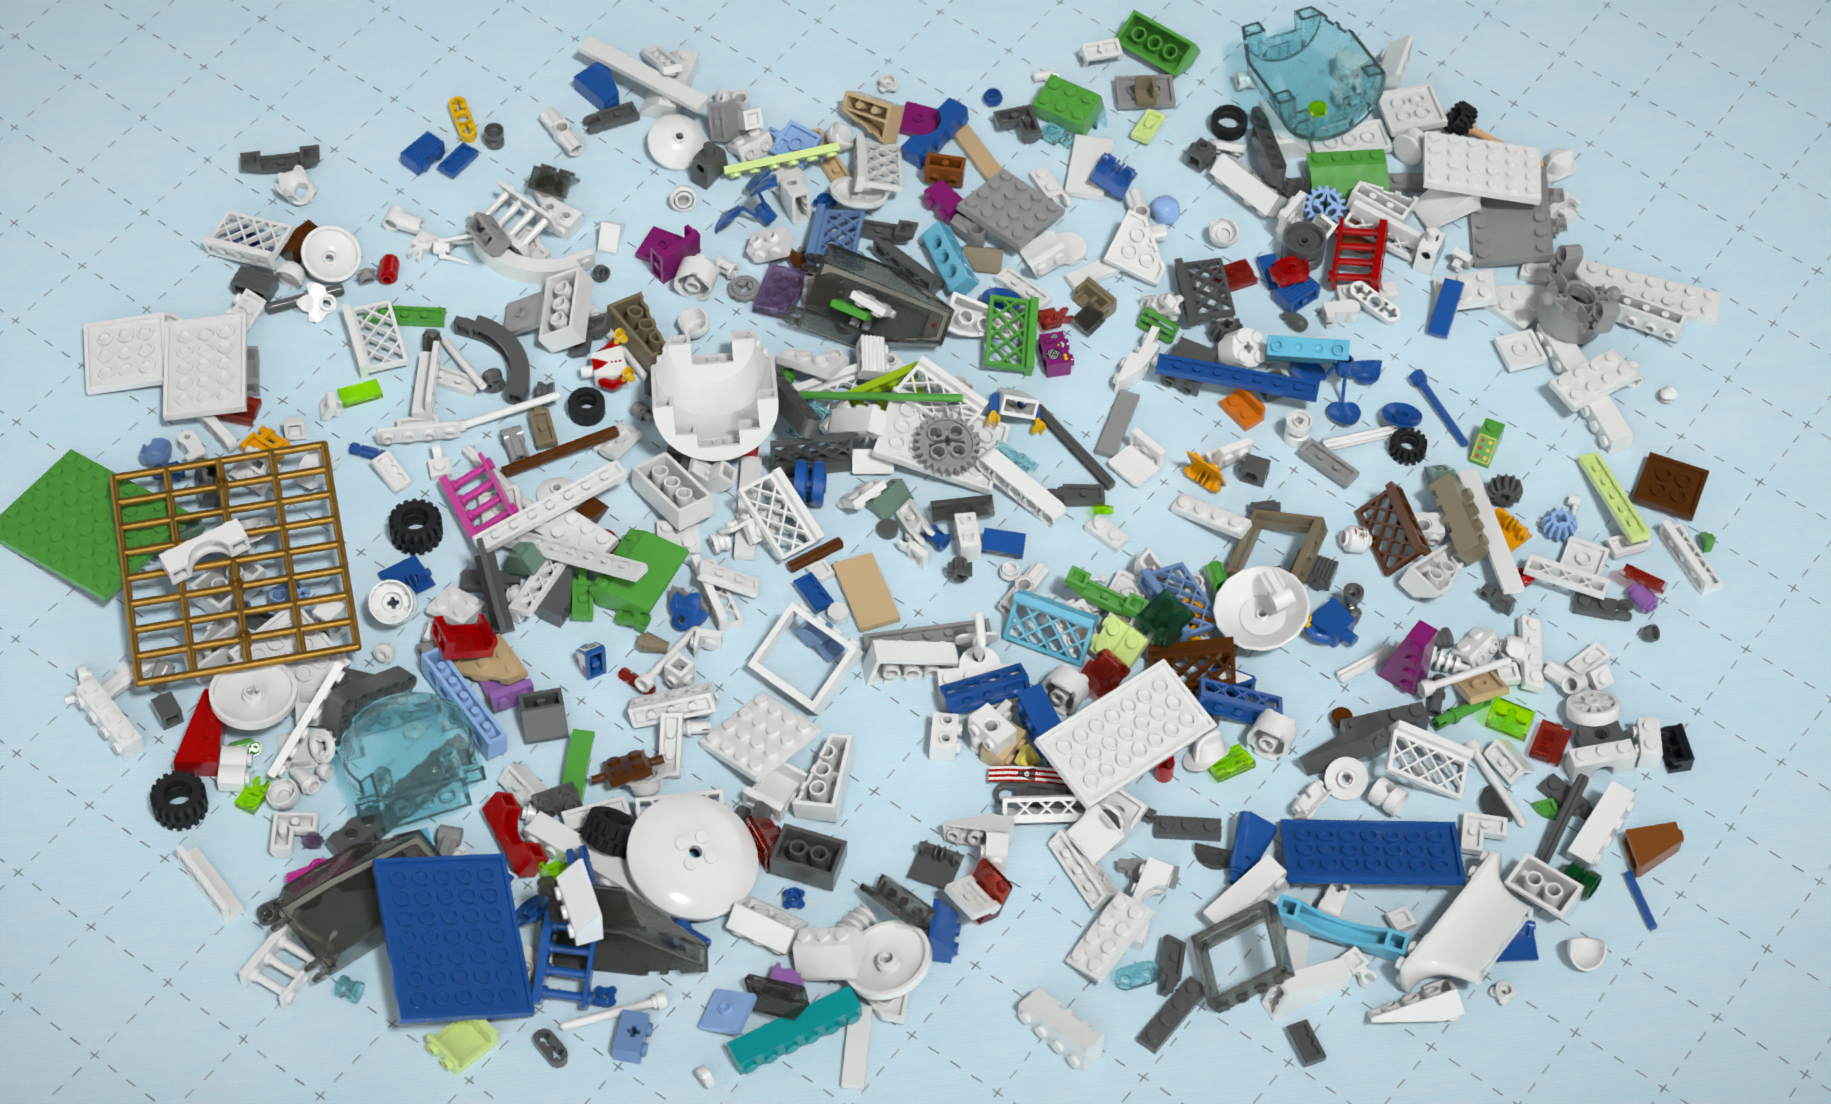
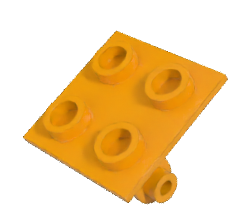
M1188 450L1186 451L1192 463L1191 466L1187 465L1184 469L1186 476L1194 481L1196 480V483L1201 482V486H1204L1212 493H1219L1222 488L1220 484L1227 485L1224 475L1220 472V467L1212 462L1209 465L1197 452L1192 454Z
M1496 508L1494 512L1510 552H1512L1533 535L1528 532L1527 527L1519 523L1518 519L1514 520L1515 517L1513 515L1510 516L1505 508Z

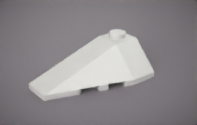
M953 292L949 296L944 308L945 312L950 313L944 330L959 336L986 337L989 305ZM1007 312L1002 314L1007 321L1015 317ZM999 318L992 321L997 329L1004 325ZM1018 320L1011 324L1017 331L1023 328V325ZM1008 327L1001 331L1007 339L1013 335Z
M1451 540L1409 566L1398 583L1412 597L1438 598L1451 589L1465 561L1458 556Z
M1448 976L1421 986L1422 991L1412 994L1409 992L1404 994V997L1401 999L1402 1001H1389L1367 1013L1372 1022L1454 1021L1459 1019L1460 1015L1465 1014L1458 990Z

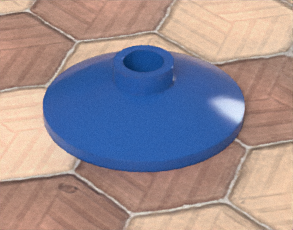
M990 288L982 294V301L989 305L990 294L1021 298L1016 292L1005 288ZM994 302L995 308L1000 310L1005 308L1002 303ZM1015 305L1013 307L1014 310L1019 308L1021 305Z
M1389 403L1382 409V417L1388 423L1401 428L1415 427L1422 421L1421 412L1414 406L1406 403Z
M537 894L517 908L516 914L519 926L530 922L536 923L543 918V913L551 901L549 894Z

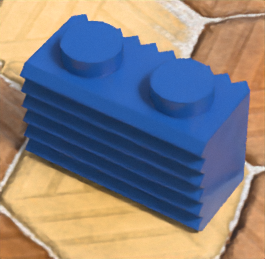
M426 131L400 153L401 164L417 175H420L423 171H427L434 162L443 158L445 154L444 141Z
M1308 275L1309 279L1306 282L1289 284L1283 288L1277 286L1274 291L1273 301L1284 311L1287 310L1293 314L1317 299L1321 286Z

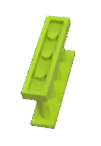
M918 362L906 365L846 392L892 391L894 386L897 387ZM917 373L913 376L915 382H919L917 380L919 376ZM916 387L917 393H925L922 387ZM848 400L851 406L862 405L866 407L864 400ZM876 401L881 410L886 411L887 402Z

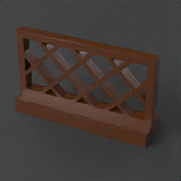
M1392 481L1385 485V491L1356 510L1362 526L1366 527L1369 535L1372 536L1371 546L1387 577L1421 554L1427 556L1432 552L1403 489ZM1388 497L1390 500L1388 507L1382 508V501ZM1369 509H1374L1371 519H1365L1363 513ZM1379 511L1386 512L1383 522L1376 521ZM1391 513L1397 515L1395 524L1388 523ZM1375 524L1381 525L1378 536L1372 534ZM1386 527L1393 528L1390 538L1383 537ZM1398 529H1402L1405 532L1402 541L1395 539ZM1382 540L1388 541L1385 552L1379 549ZM1394 543L1401 544L1398 554L1391 553ZM1406 545L1411 546L1413 552L1408 556H1403ZM1389 557H1395L1394 565L1388 569L1387 562Z
M1233 636L1148 645L1149 667L1165 659L1170 667L1177 671L1176 674L1179 678L1183 675L1188 679L1184 684L1189 690L1199 689L1198 678L1203 673L1208 675L1211 680L1236 685V648ZM1230 657L1225 664L1219 661L1220 658ZM1198 660H1209L1204 666L1197 663ZM1177 662H1188L1182 669L1175 665ZM1213 664H1216L1220 669L1213 674L1208 669ZM1192 666L1199 669L1193 676L1186 672ZM1226 671L1231 674V679H1221L1219 676Z

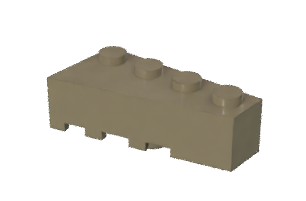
M642 292L607 305V312L612 316L611 329L614 332L618 328L626 331L625 335L628 336V342L624 345L649 373L652 364L657 362V356L663 353L662 348L665 341L660 331L656 328V322L649 313V307L643 300Z
M1450 473L1429 484L1430 491L1434 492L1438 497L1435 499L1436 505L1445 515L1442 519L1451 531L1449 535L1458 556L1470 566L1490 554L1488 547L1490 542L1483 532L1485 527L1478 517L1480 512L1473 501L1475 497L1471 489L1465 488Z

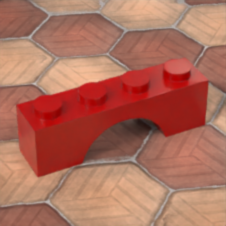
M496 791L482 808L486 820L491 825L515 873L520 877H535L549 859L540 843L524 842L521 839L518 831V818L521 808L513 793Z

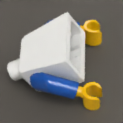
M997 387L996 392L990 395L988 400L989 416L985 423L987 427L992 422L995 424V428H997L1001 419L998 415L999 413L1032 419L1035 422L1031 428L1033 435L1037 431L1042 435L1045 431L1046 424L1041 421L1039 399L1024 391Z

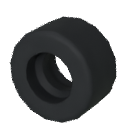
M581 387L574 390L568 399L570 419L580 426L587 427L601 422L605 415V399L603 394L593 387ZM591 405L592 407H591V408H582L581 406Z

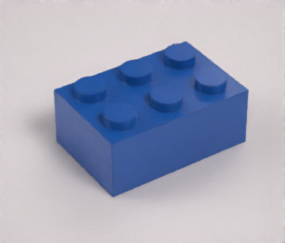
M1041 683L1017 693L1019 701L1016 702V706L1020 712L1018 715L1022 724H1026L1027 732L1032 742L1061 723ZM1036 747V750H1037V753H1038L1039 757H1040L1041 759H1042V758H1045L1047 764L1049 765V764H1050L1049 761H1048V760L1046 759V757L1042 754V752L1038 749V747Z

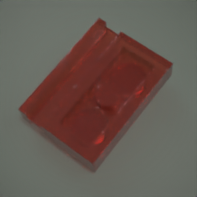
M1246 258L1224 265L1230 292L1258 283V278L1255 277L1254 271ZM1215 278L1213 280V282L1216 284H1219L1222 281L1218 278Z
M247 396V411L214 416L218 420L253 427V422L256 420L262 406V400Z
M1543 719L1530 749L1529 757L1548 764L1551 762L1558 767L1573 729L1567 730L1559 724Z

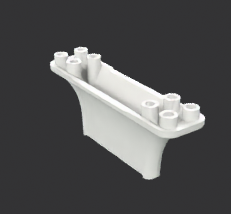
M1485 850L1480 857L1481 866L1473 865L1468 872V877L1471 878L1470 882L1443 916L1419 943L1416 941L1410 943L1408 947L1410 955L1407 959L1403 956L1398 958L1395 968L1400 970L1396 982L1401 984L1402 990L1410 992L1420 981L1436 975L1453 976L1480 985L1482 983L1481 979L1526 921L1532 919L1533 908L1514 897L1501 881L1502 855L1500 852L1493 850L1490 853Z

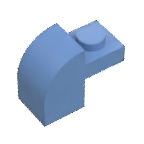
M807 620L795 629L806 647L815 645L826 662H831L845 650L843 645ZM829 621L825 624L830 629L833 627Z

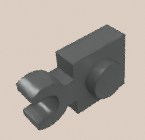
M1485 583L1481 588L1482 593L1479 596L1486 601L1492 602L1491 606L1509 617L1514 611L1516 599L1509 594L1503 595L1501 589L1496 591L1490 584Z

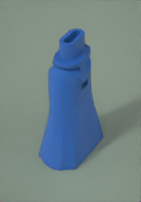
M1240 811L1238 813L1235 839L1228 866V873L1230 874L1228 882L1232 885L1261 860L1278 831L1276 825L1251 811Z

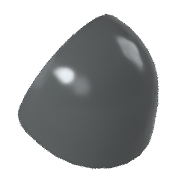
M760 800L755 803L753 809L745 805L738 806L735 813L744 821L749 830L764 826L768 822L772 809L768 804Z

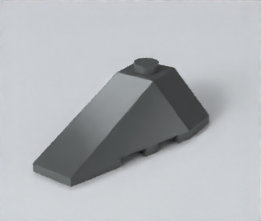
M1373 715L1299 759L1307 775L1310 776L1326 772L1329 764L1340 757H1352L1361 763L1373 760L1388 751L1390 738L1383 724Z

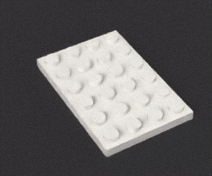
M1425 131L1423 136V188L1540 205V148Z
M246 312L165 322L164 421L247 411Z
M901 389V391L904 393H913L911 391ZM889 401L886 409L888 415L883 437L877 438L871 456L990 495L994 482L977 468L976 461H974L973 467L968 466L967 472L961 469L959 476L952 472V476L949 477L948 473L944 472L943 477H941L940 471L933 475V468L925 470L926 463L920 465L921 457L915 458L916 451L913 450L915 444L913 439L916 436V429H920V423H925L927 417L905 401ZM919 401V404L922 406H930L927 401ZM933 402L934 406L944 405L943 402ZM963 409L964 417L975 415V413ZM945 410L935 411V414L941 418L942 412L945 413ZM949 410V413H953V417L960 415L959 410ZM981 415L974 422V429L972 431L978 432L976 439L980 440V445L978 446L980 447V452L977 454V459L990 447L1003 453L1011 425L999 422L997 428H995V424L990 422L989 427H987L985 423L988 417ZM931 434L933 438H939L938 435ZM954 452L958 456L963 455L961 452ZM933 453L936 457H942L940 453Z

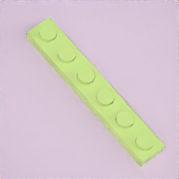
M839 142L770 156L724 166V172L730 178L741 177L744 172L756 174L760 173L761 169L768 167L771 170L779 169L780 165L786 163L788 166L798 165L800 160L807 159V162L819 160V156L826 155V158L838 156L837 153L841 152Z
M1599 452L1579 456V464L1629 542L1632 544L1650 539L1651 532Z

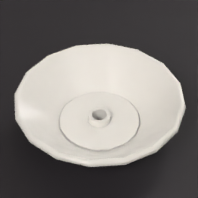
M1259 565L1242 569L1226 579L1216 593L1213 613L1217 628L1225 637L1233 636L1234 644L1243 649L1266 651L1282 647L1298 637L1308 622L1311 603L1306 587L1294 574L1280 567ZM1270 568L1277 569L1285 585L1291 588L1296 599L1295 604L1277 612L1273 608L1269 594L1260 580V576L1264 571Z

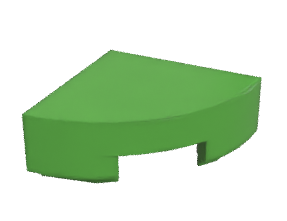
M1701 532L1699 539L1703 552H1711L1715 541L1714 535L1708 532Z
M1554 798L1536 801L1532 804L1534 811L1546 819L1556 820L1560 812Z

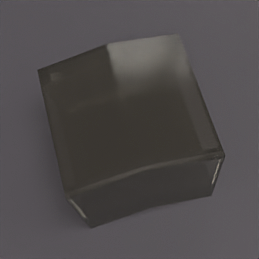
M1089 302L1070 322L1088 338L1106 321L1105 316Z

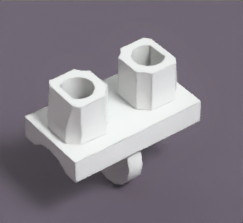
M1166 292L1161 295L1160 300L1156 296L1149 297L1146 307L1174 322L1179 319L1181 309L1178 307L1184 298L1181 295L1173 296ZM1149 315V318L1156 320V318Z

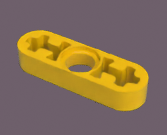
M455 96L449 100L450 114L460 140L464 143H472L477 139L475 123L466 100L463 97ZM462 117L468 119L465 122L458 121V119Z

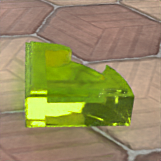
M1093 505V513L1112 514L1114 513V506Z

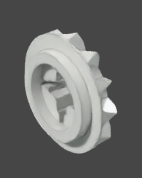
M326 728L315 730L309 739L310 753L319 763L332 762V758L336 757L335 750L338 749L335 745L337 739L333 738V733L327 731Z

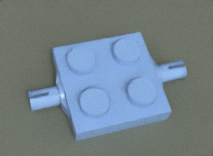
M791 119L781 131L769 127L767 130L771 136L775 137V143L769 150L774 156L817 147L824 140L821 135ZM826 155L819 156L818 161L824 162ZM807 159L800 160L796 166L803 171L808 164Z

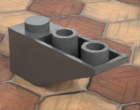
M568 564L537 607L538 618L558 628L562 627L571 614L572 580L574 579L573 565Z

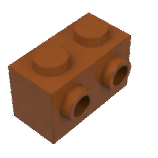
M928 152L924 168V182L935 184L940 180H944L951 187L963 188L966 157Z

